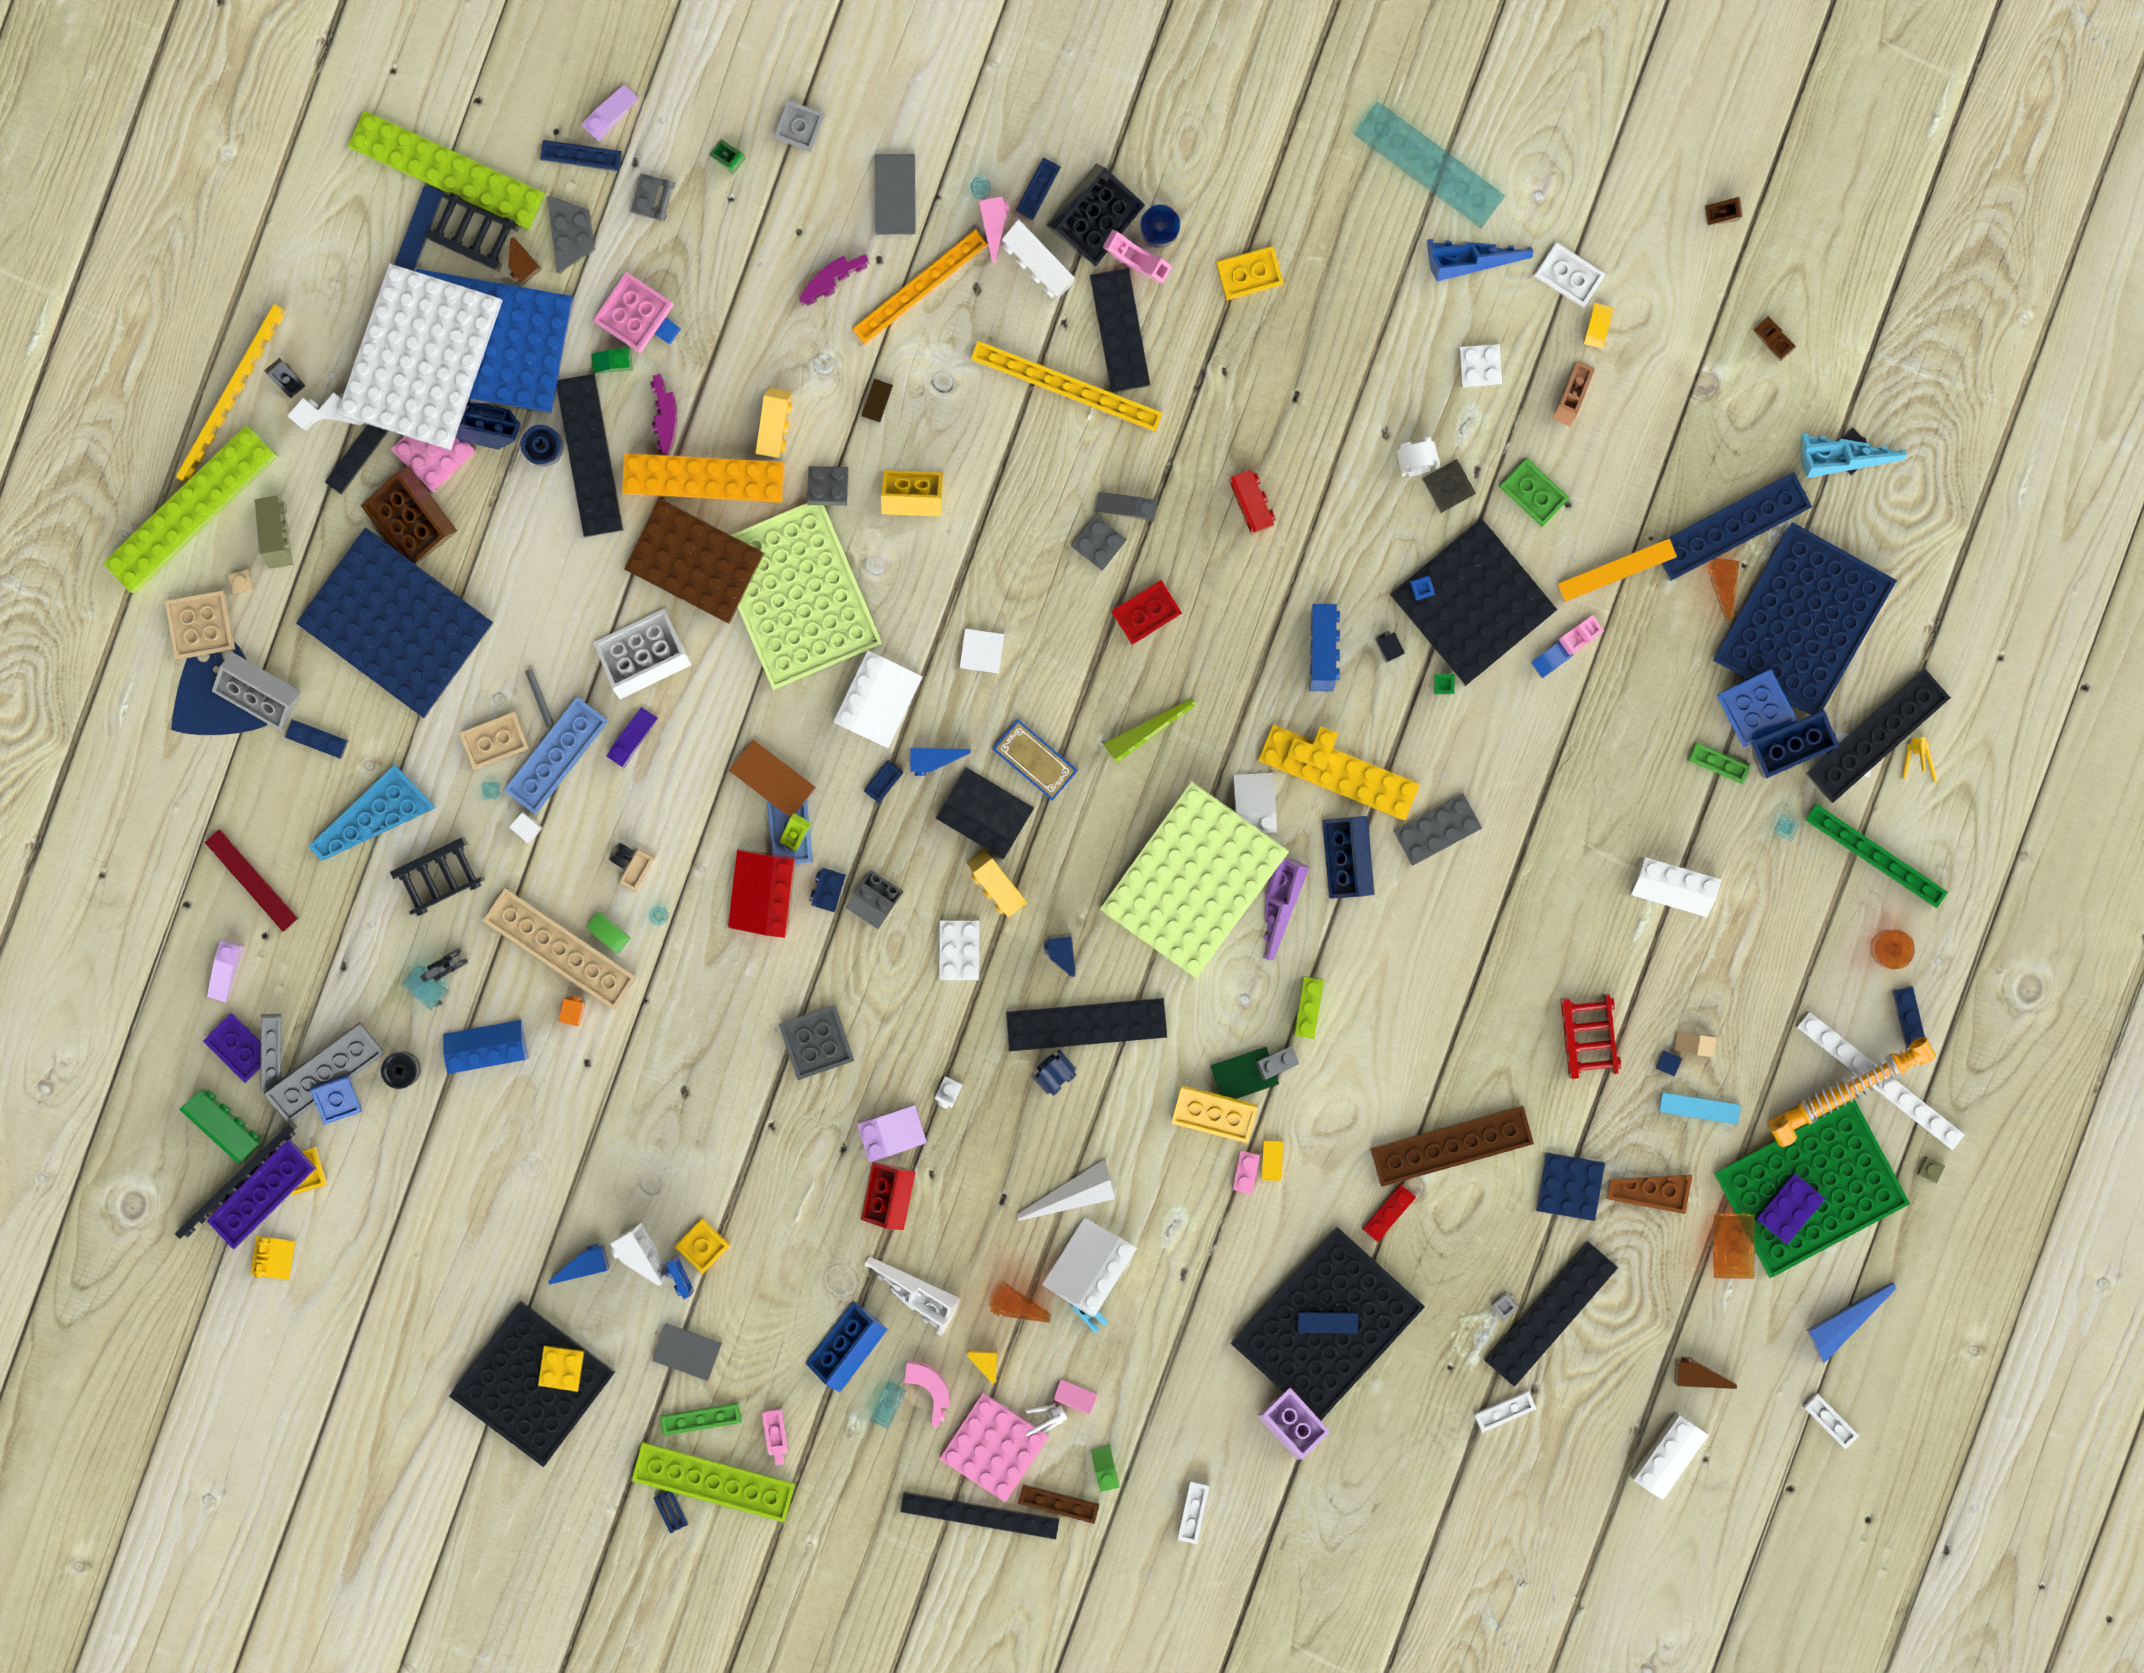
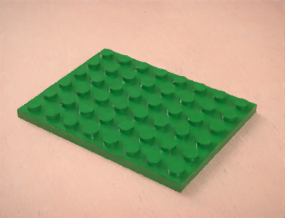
M1853 1099V1103L1848 1101L1846 1106H1839V1110L1833 1109L1832 1114L1827 1112L1825 1117H1818V1121L1812 1124L1806 1123L1795 1129L1794 1132L1797 1139L1792 1144L1780 1147L1777 1141L1774 1140L1713 1173L1769 1278L1784 1272L1910 1205L1855 1099ZM1795 1173L1822 1195L1825 1200L1787 1245L1755 1218L1789 1177Z

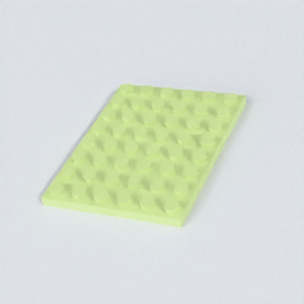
M806 503L732 534V536L765 552L738 609L773 690L883 644L824 505H807Z
M1191 781L1100 910L1197 978L1283 861L1289 850Z

